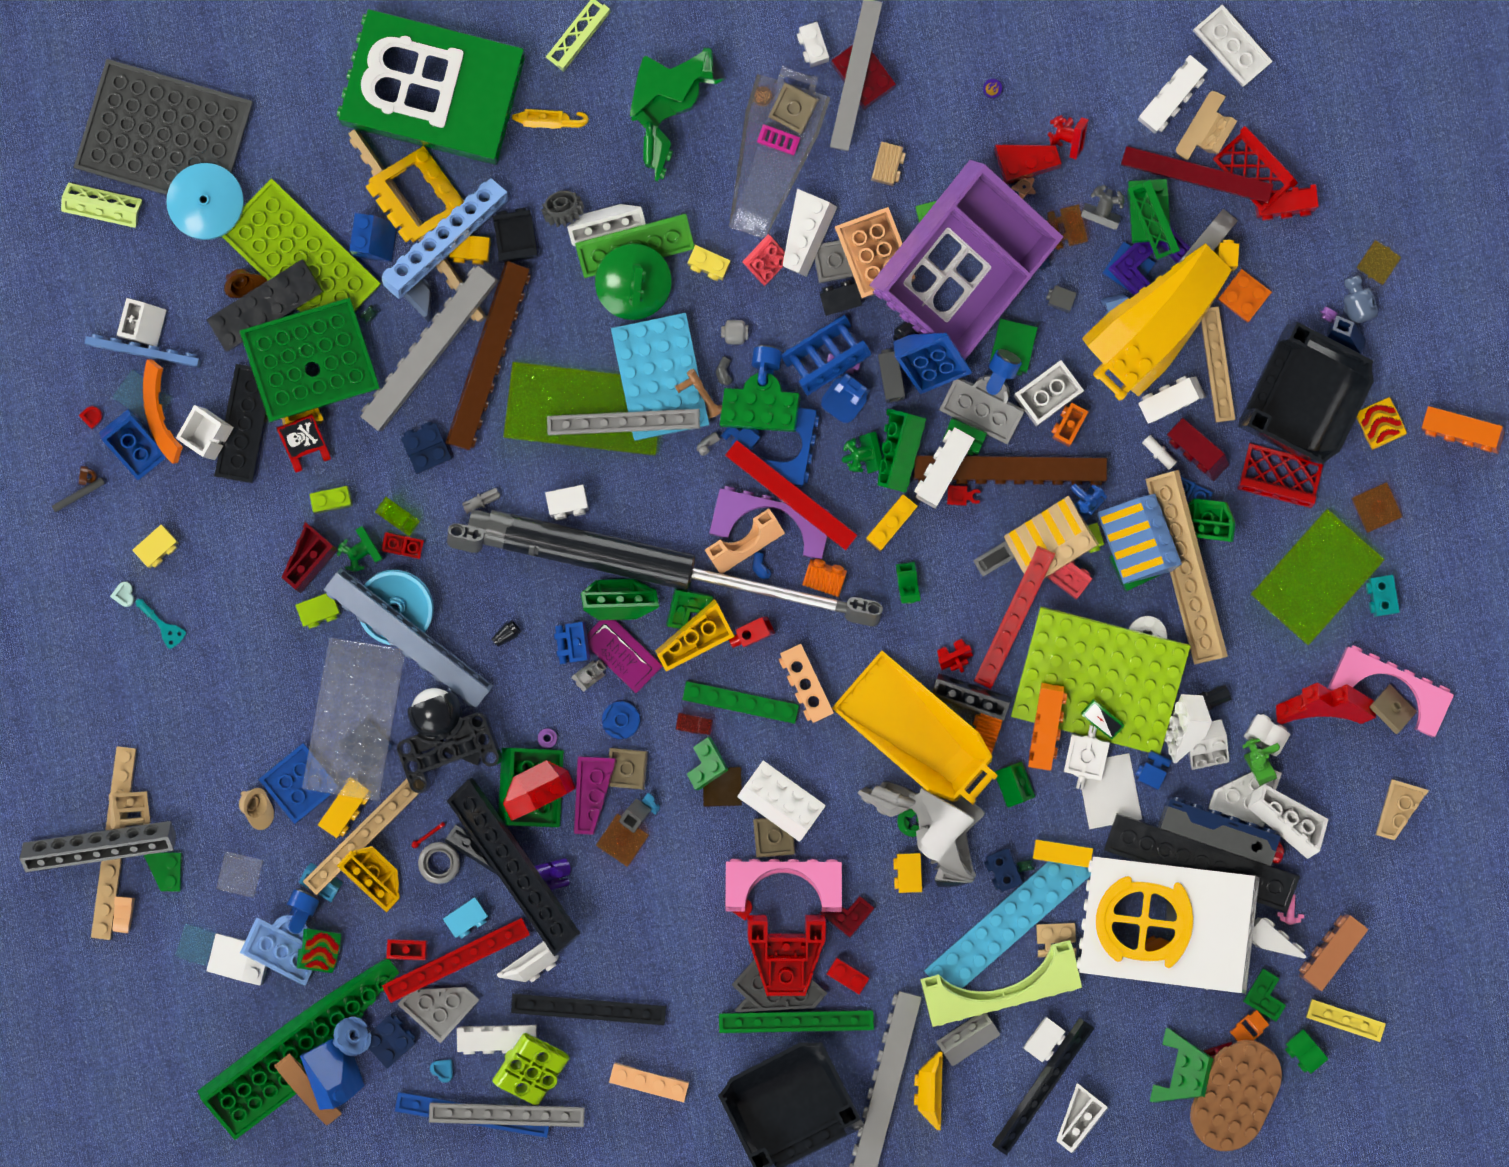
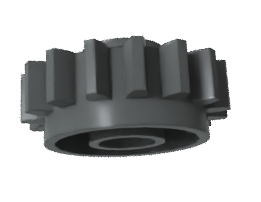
M558 191L546 199L545 203L542 204L543 209L541 210L545 222H549L551 226L556 224V227H559L563 224L566 227L568 222L574 224V219H580L579 215L583 214L584 205L580 195L577 196L575 192Z

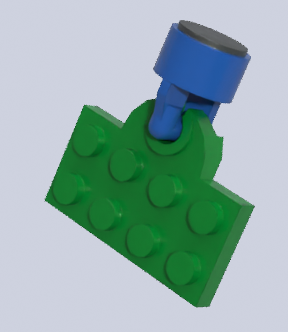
M767 345L756 346L753 349L751 365L759 369V373L751 376L745 382L743 389H724L719 424L721 427L796 432L801 395L799 393L782 392L779 381L774 377V371L780 369L782 355L780 349Z

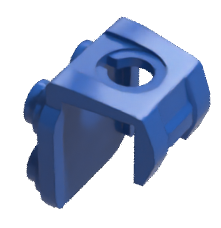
M845 372L841 378L836 379L822 397V408L840 422L849 423L854 420L867 401L866 396L870 389Z

